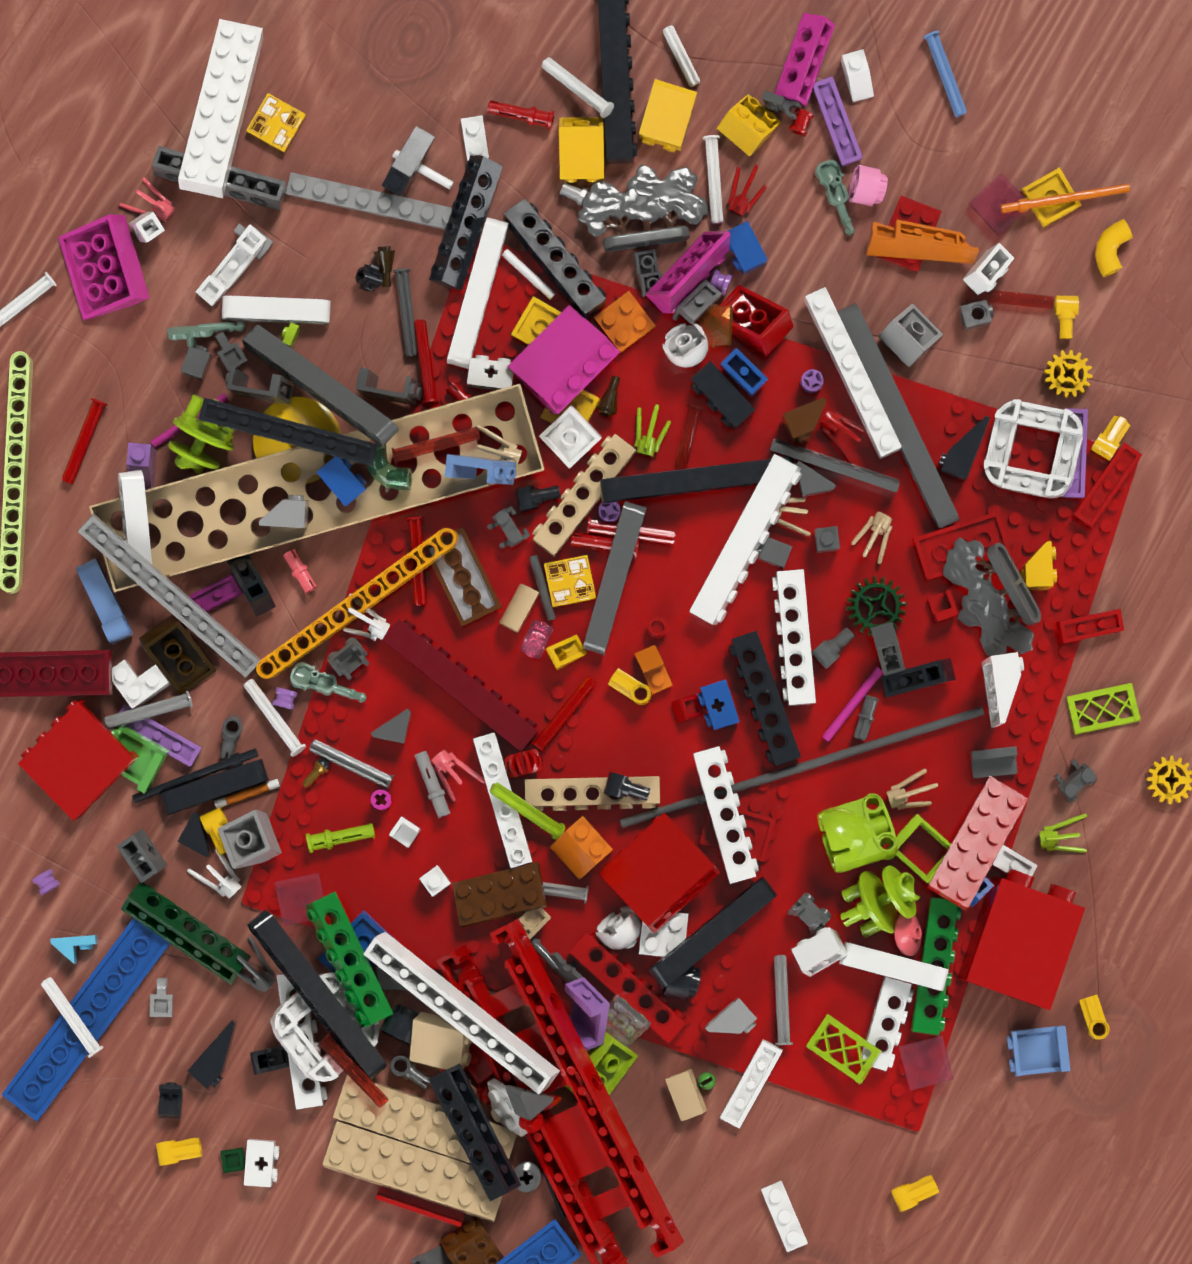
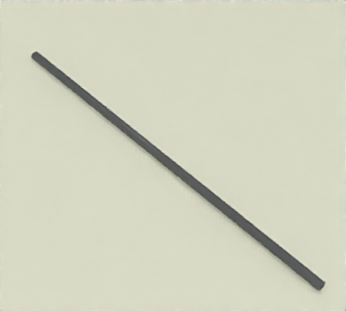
M982 706L738 782L731 785L733 793L740 792L982 716L984 712ZM722 787L714 790V795L716 798L724 797L727 795V791ZM703 793L621 819L620 823L622 828L654 819L663 813L670 814L705 803L706 799Z

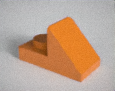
M655 645L635 653V657L652 695L673 686Z

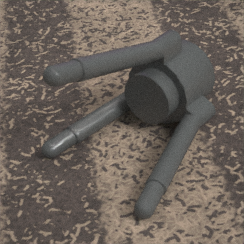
M249 937L248 940L266 972L262 969L258 973L246 960L238 955L237 959L255 976L252 980L241 972L239 977L251 984L257 991L260 989L265 993L276 982L273 978L275 973L270 969L253 938Z

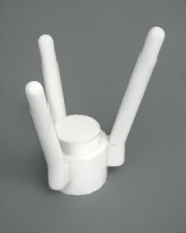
M355 598L354 602L362 608L363 602ZM352 608L348 609L350 613L370 624L368 631L371 633L350 628H343L344 632L367 637L373 641H376L377 638L381 640L384 638L390 627L386 619L380 617L372 609L366 612L374 617L373 620Z
M217 849L216 853L231 878L229 876L223 878L210 865H207L206 868L220 881L218 884L220 887L193 870L187 869L189 874L217 891L222 897L226 895L230 899L242 887L238 883L240 879L235 875L224 855H219Z

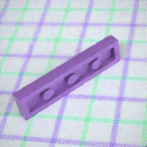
M833 76L815 82L813 92L841 166L844 167L862 160L861 151Z
M1066 408L1080 419L1084 435L1073 483L1061 498L1084 499L1088 409Z
M124 704L119 713L131 710L132 708ZM150 718L125 725L170 750L168 755L190 767L193 766L202 750V747Z

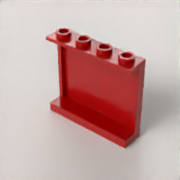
M84 699L78 702L74 700L65 709L67 713L63 717L58 716L50 724L52 728L48 733L44 731L35 740L37 744L33 748L28 747L20 755L22 759L17 763L73 821L79 819L140 757L134 750L129 752L84 705L86 703Z
M663 813L661 816L654 818L646 830L638 833L632 843L622 848L618 856L606 863L598 874L655 934L721 872L680 828Z

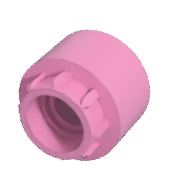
M857 165L850 181L849 202L873 206L874 203L879 204L882 202L887 189L888 179L886 175L881 174L880 169Z

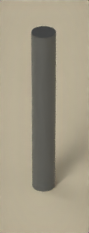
M538 555L531 556L529 559L547 621L555 620L556 617Z

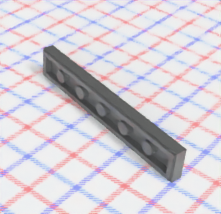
M776 438L773 439L771 451L894 492L898 490L899 479Z

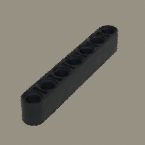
M765 877L758 879L654 964L648 971L661 988H665L773 900L777 893Z

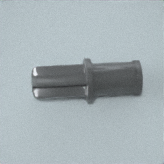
M865 695L861 713L857 715L859 719L854 732L855 738L866 740L871 722L875 720L873 716L879 702L878 698Z

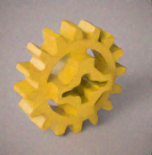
M1062 350L1060 357L1055 354L1052 356L1054 362L1048 361L1046 363L1050 369L1044 370V374L1049 375L1044 381L1051 383L1048 388L1049 390L1056 389V396L1063 393V397L1066 399L1071 393V396L1075 398L1077 396L1076 391L1083 394L1085 392L1083 386H1090V383L1086 380L1093 377V375L1088 374L1092 366L1085 365L1088 359L1081 360L1080 352L1074 356L1073 350H1070L1068 355ZM1064 360H1071V361H1074V362H1076V363H1075V364H1067L1066 361H1064ZM1055 366L1058 370V377L1056 379L1054 378ZM1071 370L1073 373L1071 377L1065 378V371ZM1080 370H1082L1083 374L1081 382L1078 378V372ZM1062 384L1070 385L1071 388H1064V387H1061V385H1062Z
M1169 756L1168 761H1166L1164 757H1161L1160 764L1156 761L1152 763L1155 769L1147 770L1151 774V777L1145 778L1146 781L1151 782L1147 790L1153 789L1154 792L1151 796L1156 797L1159 795V802L1167 799V803L1172 804L1173 799H1175L1177 803H1180V796L1186 799L1188 798L1186 791H1192V787L1189 786L1192 783V778H1190L1192 770H1187L1189 763L1181 764L1182 758L1174 761V757ZM1166 766L1165 772L1162 775H1157L1158 771ZM1176 767H1178L1183 772L1184 776L1179 775V773L1176 771ZM1170 774L1172 778H1175V782L1171 783V786L1165 780ZM1157 784H1160L1165 789L1164 793L1160 791ZM1179 785H1184L1182 790L1175 794L1176 788Z

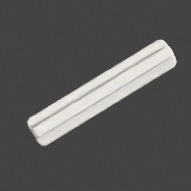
M671 25L664 28L663 34L690 87L698 85L700 79L674 26Z

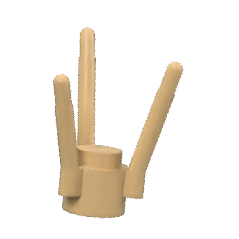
M476 425L478 430L508 447H504L503 451L477 445V449L501 456L500 460L516 462L517 467L522 450L516 449L517 445L509 443L488 429Z
M789 498L787 503L805 502L806 498ZM783 504L778 511L780 513L779 517H781L782 511L808 513L806 509L785 507ZM779 518L776 522L806 536L811 535L810 532Z
M876 512L874 517L870 516L867 524L851 542L852 545H855L871 527V530L874 532L863 552V557H866L878 534L883 535L884 533L877 561L879 565L882 563L888 537L893 528L890 526L892 518L881 512Z
M926 769L917 772L897 785L891 786V790L887 791V795L892 809L897 807L898 810L910 807L930 806L932 804L931 801L904 802L908 801L907 797L938 787L937 783L905 792L904 788L900 789L927 772Z

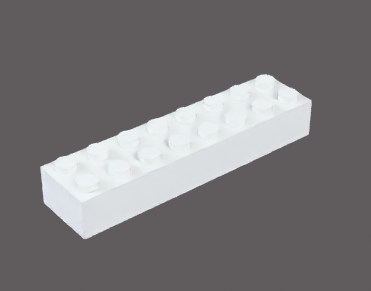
M219 19L178 177L180 189L223 198L263 43V28Z

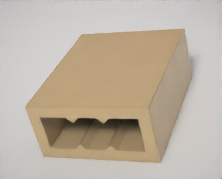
M421 1012L413 1020L410 1061L445 1070L460 1063L464 1069L471 1061L469 1047L472 1041L441 1016Z

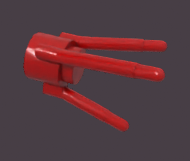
M758 165L754 166L741 195L737 194L735 197L741 170L740 167L736 168L727 204H729L728 210L739 216L744 217L745 212L749 214L752 206L767 189V186L763 185L748 204L749 199L745 196L756 175Z
M830 410L820 421V424L824 427L822 431L830 438L846 461L852 464V460L831 431L835 433L838 429H841L851 438L860 442L861 439L842 424L844 422L862 432H865L866 429L843 417L838 412L834 413Z

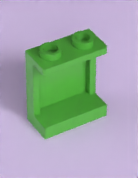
M125 725L118 729H113L111 733L129 752L134 750L140 756L122 776L138 784L137 790L142 793L147 792L151 788L170 750Z

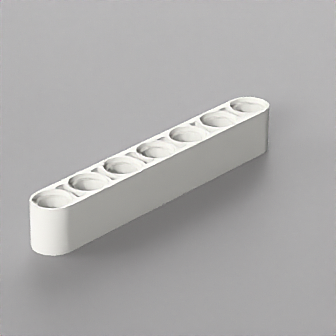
M488 217L486 219L449 350L448 364L469 369L470 358L473 356L509 226L507 222Z

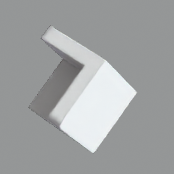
M401 816L389 835L409 848L421 829Z

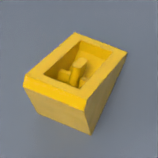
M577 634L546 648L556 670L587 654Z

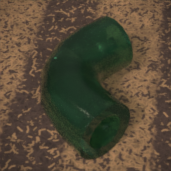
M378 445L373 466L367 465L369 473L375 481L386 488L410 490L412 486L411 469L398 468L391 465L387 459L386 445L383 447Z

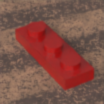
M1113 609L1056 622L1061 644L1124 631L1121 609Z

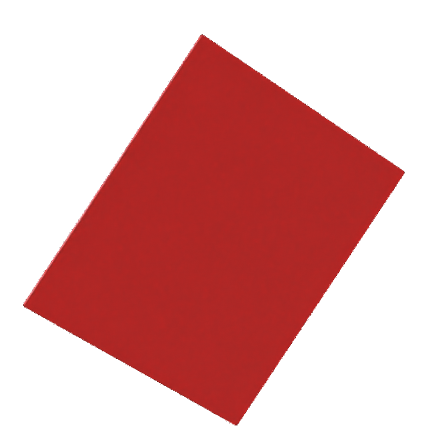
M479 237L462 290L450 289L430 348L436 398L439 400V404L432 407L422 406L424 401L422 392L420 401L417 400L416 406H410L408 415L457 402L446 392L447 388L450 385L453 386L452 383L455 381L468 395L472 394L473 397L495 391L468 387L469 369L447 363L481 237ZM503 245L472 358H476V355L488 356L489 360L497 361L498 358H506L512 362L528 346L511 336V333L533 296L560 312L570 305L529 253ZM506 249L513 253L556 293L551 300L502 256ZM567 272L564 274V276L569 279L575 277V275L571 272ZM590 274L594 285L601 287L605 292L606 303L605 307L587 320L607 337L594 320V317L628 291H630L656 325L653 330L621 354L619 353L583 389L601 400L605 391L609 388L611 377L617 376L620 378L617 388V414L612 415V417H604L595 408L588 422L602 438L569 469L539 437L551 425V423L540 418L545 406L514 375L513 385L521 384L545 470L515 478L513 485L493 484L373 518L345 599L349 597V594L356 592L411 552L409 520H406V518L424 517L421 520L423 542L444 528L455 531L462 527L464 528L502 606L501 609L462 627L432 564L424 569L426 605H414L413 581L410 579L370 609L386 619V622L390 624L388 631L398 619L403 622L405 619L416 626L414 629L416 633L420 636L424 633L433 640L432 646L437 650L442 647L451 655L448 659L453 663L459 661L468 669L466 673L473 678L476 675L484 681L483 687L489 692L493 689L503 697L500 701L506 706L511 703L520 711L517 715L524 720L528 717L537 724L535 729L538 733L531 740L533 742L587 676L595 680L596 685L543 749L544 753L531 743L523 750L536 749L542 759V769L538 772L511 778L508 775L512 792L525 800V779L607 778L609 772H613L627 777L659 776L660 804H655V807L659 808L704 793L693 753L718 746L721 751L725 750L728 759L725 768L727 772L731 771L735 784L982 706L984 712L982 716L736 792L740 801V806L737 808L776 819L764 862L757 861L759 871L755 872L756 877L729 884L720 850L699 844L708 813L706 802L666 814L721 872L678 912L688 914L686 938L762 877H765L777 893L773 900L694 964V967L699 968L701 971L699 988L695 997H687L686 1000H680L664 996L669 1001L667 1006L672 1011L677 1008L686 1017L683 1020L686 1025L669 1044L569 953L587 932L590 935L593 932H599L597 930L598 925L609 914L614 912L617 915L622 912L620 908L628 906L598 873L606 863L618 856L619 851L632 843L636 835L646 830L653 821V819L622 828L620 820L656 808H642V804H633V809H620V805H611V809L597 810V805H590L588 810H575V806H566V810L553 811V806L544 807V811L541 812L558 824H564V832L583 816L613 849L612 852L580 880L550 848L556 841L552 838L551 834L519 813L532 863H539L542 881L581 888L589 886L587 903L579 899L545 895L547 907L543 909L551 918L534 936L541 941L540 943L550 954L554 952L559 953L566 960L567 964L571 961L575 962L577 965L576 971L610 1003L606 1027L744 1073L762 1039L773 1045L778 1043L774 957L776 955H785L787 963L790 1042H793V1044L775 1045L783 1049L766 1081L913 1131H919L968 985L967 981L958 979V975L986 894L973 907L970 905L966 911L961 909L960 920L956 919L955 928L958 929L957 942L952 943L951 950L955 951L954 963L949 964L948 973H952L950 987L946 986L945 995L949 996L948 1006L942 1012V1018H945L944 1031H940L939 1035L911 1031L917 984L906 982L912 984L911 989L914 990L911 1002H907L904 1009L908 1013L905 1023H900L898 1032L901 1033L899 1044L893 1047L892 1054L895 1055L892 1068L888 1067L887 1071L872 1067L864 1081L858 1084L806 1046L827 1014L866 1040L884 975L839 964L840 960L811 977L804 974L791 949L795 948L801 940L810 939L814 936L810 934L811 931L808 930L809 926L798 916L789 915L787 911L804 893H809L815 899L814 904L819 909L824 908L831 914L830 920L822 928L830 927L837 931L843 945L844 942L921 962L930 897L945 898L928 889L929 883L926 884L896 856L891 860L883 859L843 873L835 872L822 840V835L825 834V831L823 832L819 828L817 814L825 809L853 802L874 793L883 800L896 836L914 815L918 814L948 842L952 843L988 777L973 778L970 752L1017 746L1018 754L1016 756L1017 774L993 776V778L1029 799L1080 640L1061 644L1056 622L1089 615L1138 462L1096 523L1090 528L1073 516L1084 500L1082 498H1044L1002 489L989 481L984 469V460H986L995 422V414L998 409L891 374L959 516V521L944 528L999 512L1012 552L1010 556L1020 575L1023 565L1044 543L1051 541L1052 547L1056 548V560H1053L1052 564L1053 569L1057 570V582H1054V586L1049 590H1029L1040 610L1041 620L1033 625H1027L1023 621L1020 622L1022 626L1027 627L1034 633L1033 642L1031 643L1033 650L1023 654L1018 653V656L1023 658L1024 670L1021 671V677L1006 722L998 727L991 728L982 667V661L990 656L984 652L980 642L982 628L979 626L968 627L957 619L958 616L935 623L928 598L950 589L959 614V611L963 609L961 605L962 597L968 595V589L953 584L945 576L926 581L913 538L939 529L933 521L901 451L899 450L879 459L867 432L855 429L844 422L842 425L861 439L860 442L851 438L841 429H838L835 433L831 431V433L846 451L853 462L852 464L899 479L900 483L897 492L794 458L795 465L798 461L802 462L834 483L836 487L832 492L801 497L799 482L796 485H792L789 491L791 493L790 498H806V501L786 503L783 506L806 509L808 513L782 511L779 519L810 532L811 535L806 536L778 523L771 524L767 531L770 533L769 538L792 546L784 569L758 560L759 554L753 564H749L746 570L748 575L742 584L739 583L735 590L738 592L736 598L732 603H728L725 609L727 614L721 623L718 622L717 625H712L689 611L757 485L627 500L626 502L647 507L641 527L675 532L674 545L640 540L637 559L632 557L605 654L586 650L587 654L556 670L546 648L576 634L582 645H584L610 552L571 546L572 534L556 556H552L533 541L535 535L532 533L540 523L542 525L546 523L549 519L546 516L553 506L558 507L562 500L558 498L542 502V505H539L537 509L520 512L515 494L516 489L527 486L543 489L558 485L562 496L567 488L571 490L576 484L574 479L579 472L583 471L585 473L589 465L587 462L595 453L599 455L603 450L601 444L608 436L612 438L614 434L618 435L637 451V447L634 446L636 441L637 408H641L642 439L643 436H647L656 404L659 405V410L652 438L656 439L655 443L667 421H671L668 431L660 444L659 451L654 452L653 457L636 452L617 477L772 459L774 454L780 457H789L770 450L775 438L791 443L781 420L783 413L825 397L826 403L813 434L809 438L810 440L797 446L847 462L830 438L822 431L824 427L820 424V421L828 411L832 410L834 413L838 412L843 417L864 428L828 352L783 338L767 356H764L750 349L716 321L710 313L705 312L695 324L702 327L708 339V352L699 364L687 368L680 367L669 360L663 349V344L665 345L666 342L665 336L672 328L680 324L686 323L687 326L692 324L683 316H680L675 321L672 318L674 313H662L647 296L642 297L641 291ZM586 289L578 290L580 295L585 296L589 294ZM735 348L768 378L767 383L752 398L720 368V364ZM710 361L755 409V413L736 430L732 427L728 429L720 420L722 416L718 411L712 412L705 404L707 399L702 394L698 396L690 387L692 385L690 382L691 378ZM490 368L489 372H485L488 374L489 378H492L494 374H497L495 373L494 368ZM811 369L819 371L824 379L821 389L813 394L805 392L800 384L803 374ZM501 402L496 407V416L502 421H509L515 415V408L510 402ZM458 414L453 420V427L459 433H467L472 427V420L466 414ZM985 416L990 417L966 481L963 482L940 473L941 466L938 463L942 453L947 454L948 450ZM1017 425L1008 466L1050 475L1060 433ZM423 426L414 427L410 433L411 441L419 446L426 444L429 440L428 430ZM484 427L503 438L501 431L497 427ZM479 430L477 434L478 445L496 450L501 447L502 444ZM443 438L435 444L434 456L440 463L446 464L447 454L460 455L459 444L454 439ZM1087 439L1085 497L1110 463V461L1091 450L1095 441ZM515 444L517 445L516 449L522 450L518 464H521L527 458V450L524 446ZM408 450L396 452L391 462L392 470L399 476H410L417 468L416 456ZM607 454L604 457V462L608 465L614 464L617 460L613 454ZM477 468L476 476L482 474L484 469ZM428 469L424 472L422 480L428 488H436L440 485L442 477L436 469ZM594 471L590 475V479L593 482H600L599 480L603 478L602 473L599 471ZM385 481L381 496L386 500H394L398 496L399 488L393 481ZM582 488L577 491L576 495L579 499L585 500L589 497V491ZM602 497L574 532L587 535L589 517H591V520L603 521L598 513ZM625 501L617 502L620 505L621 512ZM512 506L516 514L512 516L509 513V516L519 532L523 535L522 530L526 528L531 536L512 548L508 545L501 549L499 544L508 540L500 525L492 530H489L487 526L496 522L492 518L495 514ZM567 506L563 509V514L566 517H572L576 513L575 508L572 506ZM876 512H881L892 518L890 526L893 527L889 534L880 565L877 561L884 533L883 535L878 534L866 557H863V552L874 532L871 530V527L855 545L851 544L856 535L867 524L870 516L874 517ZM620 517L613 523H619ZM554 523L550 526L549 531L551 534L557 535L561 533L562 527ZM837 526L840 549L838 551L816 553L814 530ZM589 533V535L600 536L605 538L614 539L615 537L609 535ZM538 555L550 597L544 564L587 555L596 599L554 607L553 611L556 619L547 621L539 595L519 634L499 623L520 584L539 592L529 557ZM411 559L407 561L409 571H412ZM979 564L975 566L977 570L988 571V568L984 569V565ZM804 569L811 652L824 640H832L846 627L855 637L843 647L839 654L840 657L827 669L812 655L816 703L788 706V701H783L782 688H786V679H781L780 666H784V657H779L778 644H782V635H777L776 622L780 621V613H775L774 600L778 599V591H773L772 577H776V572ZM394 571L390 573L389 581L395 584L399 580V575ZM992 573L991 583L993 587L999 591L1005 589L997 573ZM985 574V579H988L989 574ZM873 576H876L877 583H880V579L885 577V585H888L889 581L892 580L893 585L890 588L894 590L895 587H900V590L896 592L897 596L900 594L905 595L904 598L899 599V602L907 603V606L900 607V610L906 611V615H898L903 622L900 624L894 621L897 626L895 633L905 669L950 658L956 680L886 698L882 680L879 677L866 694L879 699L873 716L875 720L871 722L866 740H859L854 737L859 719L857 715L861 713L865 700L864 696L828 742L822 737L873 670L876 667L882 670L873 636H868L869 629L865 628V631L861 633L860 628L862 625L860 623L856 627L853 626L854 622L857 621L856 617L851 620L848 618L854 612L846 610V607L853 606V603L847 602V598H855L850 591L853 589L859 592L856 584L860 583L864 587L863 580L865 578L872 584ZM376 584L372 586L371 594L377 597L381 593V588ZM786 588L783 591L784 597L788 600H792L796 596L792 588ZM870 589L864 592L863 595L877 598L882 590ZM888 594L885 599V605L894 613V601ZM882 597L876 603L871 602L873 611L870 616L877 612V610L879 612L882 611V608H880ZM1009 598L1007 607L1008 609H1013V603ZM859 600V612L865 620L868 608ZM353 601V607L356 610L361 609V607ZM788 610L785 617L788 621L794 622L797 620L798 615L794 610ZM340 611L338 623L343 622L345 619L343 611ZM363 613V615L373 620L374 617L369 613ZM876 615L872 619L871 624H884L890 619L886 616ZM655 616L663 617L669 626L667 634L659 639L651 637L646 630L647 622ZM360 618L355 619L344 627L371 633L368 631L370 624ZM341 629L331 638L320 673L326 672V674L334 675L337 685L354 689L359 693H365L367 699L360 703L357 699H349L336 693L326 696L313 690L297 737L301 744L306 745V748L298 755L291 756L269 819L282 853L253 866L242 903L246 906L261 911L267 910L273 915L315 928L313 922H310L306 915L307 909L305 906L336 892L350 923L365 910L396 941L430 968L441 971L436 960L465 945L467 950L471 951L470 956L480 975H483L486 987L501 991L515 984L508 968L505 969L504 967L506 965L505 961L512 957V952L506 942L498 945L492 943L490 933L508 924L516 915L462 928L459 925L453 885L450 884L436 896L432 897L419 879L437 865L451 883L511 869L486 782H480L453 762L455 765L452 769L462 780V784H458L449 772H443L456 798L453 802L435 771L440 787L446 793L444 797L450 814L438 818L432 801L427 797L429 793L414 756L427 751L431 761L441 751L446 750L448 754L452 752L457 759L484 778L473 739L494 733L495 731L383 640L377 638L376 641H373L370 638L344 632ZM756 630L801 755L799 759L776 767L774 763L769 764L765 753L766 750H769L766 741H761L758 730L761 729L759 720L754 721L750 710L754 708L752 700L746 699L743 690L746 687L744 678H739L736 666H739L736 657L732 658L728 647L732 644L731 639ZM791 632L787 636L791 644H797L800 641V637L796 632ZM349 638H356L368 653L365 658L370 664L368 666L364 663L350 673L353 678L348 680L344 674L342 676L338 675L327 661V657L330 653L341 650ZM655 645L673 686L653 694L647 704L638 705L609 686L608 683L619 668L648 686L635 653ZM1006 646L1005 654L1017 652L1010 646ZM750 651L745 652L743 660L746 663H753L755 661L754 653ZM793 654L789 658L793 666H799L802 663L801 657L797 654ZM758 672L750 675V681L753 684H760L763 680L762 675ZM795 676L792 678L791 683L794 688L799 689L803 687L804 681L801 677ZM726 679L740 721L739 723L713 731L712 727L708 728L704 715L708 714L705 705L701 706L702 716L677 723L671 705L672 701L701 693L700 687ZM638 689L635 693V698L638 700H644L647 697L645 689ZM761 693L758 695L757 701L760 705L765 706L769 704L770 698L767 694ZM714 700V705L711 707L721 712V707L724 704ZM406 709H409L412 713L405 744L374 738L371 735V732ZM772 714L765 717L766 725L770 727L777 724L776 716ZM495 732L505 765L504 759L507 756L519 753L520 751ZM776 735L772 739L773 745L777 748H781L785 744L782 736ZM313 740H318L390 776L392 774L395 775L387 790L391 795L392 803L390 807L378 810L371 804L372 794L377 790H385L384 787L329 760V771L320 775L311 786L306 788L302 784L304 779L312 772L316 761L323 758L309 751ZM711 765L708 768V774L716 778L720 776L721 770L717 765ZM427 769L426 772H427L428 777H429V779H430L431 777H430V774H429L428 769ZM926 769L927 772L900 789L904 788L905 792L937 783L938 787L907 797L908 801L904 802L931 801L932 804L930 806L910 807L898 810L897 807L892 809L887 795V791L891 790V786L897 785L917 772ZM568 788L564 791V798L568 801L574 800L577 796V792L573 788ZM589 788L586 791V797L589 800H596L599 797V791L596 788ZM545 789L542 791L541 797L544 801H551L554 798V792L551 789ZM385 794L383 796L377 795L378 806L387 803L385 801ZM609 795V797H610L611 799H613V800L619 799V798H617V797H613V796H610V795ZM1027 802L1003 844L1011 850ZM871 804L867 808L875 810L878 806ZM401 816L421 829L409 848L389 835ZM370 823L373 824L374 838L333 845L334 847L329 850L323 848L309 853L306 839L307 833L313 835L323 833L327 829L333 832ZM920 825L898 849L926 875L947 852V849ZM889 844L882 845V848L887 850L886 847ZM733 854L732 859L734 863L739 865L744 863L745 857ZM887 866L895 867L901 874L907 872L913 876L914 892L920 896L919 900L915 901V916L919 921L922 931L920 948L915 955L906 956L901 953L896 944L894 933L890 934L880 930L865 938L860 931V925L872 920L871 918L867 921L861 919L848 927L844 925L843 922L849 918L842 920L841 913H845L856 906L853 904L855 900L850 903L844 900L842 890L857 884L862 872L870 871L874 873L883 884L882 872ZM991 866L986 878L991 882L992 877L1003 878L1004 872ZM325 915V922L330 925L331 919L328 915ZM944 915L940 916L937 920L938 926L942 929L946 928L949 925V919ZM640 931L639 937L636 939L637 943L633 947L613 950L620 956L617 960L623 965L627 962L635 969L634 976L639 980L644 978L653 986L650 990L657 996L659 993L662 994V988L648 970L662 959L663 956L639 954ZM937 938L934 942V947L938 951L943 950L946 946L943 938ZM601 943V945H602L606 950H608V949L610 948V947L605 946L603 943ZM593 949L589 956L593 962H599L603 954L601 950ZM537 953L567 1014L571 1015L573 999L564 991L565 986L561 983L559 977L548 968L546 962ZM935 960L931 964L943 968L939 960ZM610 964L606 968V973L609 977H616L619 974V968L615 964ZM451 969V974L457 976L456 972ZM628 979L624 981L622 987L625 992L630 993L635 990L636 984L633 980ZM928 987L930 995H936L939 990ZM643 995L639 999V1004L644 1008H648L652 1004V998L649 995ZM892 996L888 1000V1006L891 1009H896L900 1004V1000L896 996ZM737 997L757 1018L754 1021L756 1026L747 1034L744 1031L741 1034L708 1032L704 1028ZM928 1005L924 1009V1013L928 1018L936 1014L934 1005ZM660 1010L656 1014V1020L659 1023H665L669 1018V1014L665 1010ZM885 1018L881 1025L885 1031L893 1028L894 1023L891 1018ZM830 1024L827 1028L828 1035L839 1033V1029ZM846 1034L843 1035L845 1047L857 1045L856 1041ZM840 1036L828 1038L830 1051L842 1048ZM825 1039L820 1040L816 1046L826 1052ZM883 1039L878 1040L875 1047L884 1052L887 1049V1042ZM858 1048L846 1050L848 1063L859 1061ZM842 1051L831 1054L832 1058L841 1064H845ZM860 1064L849 1066V1069L858 1075L861 1066Z

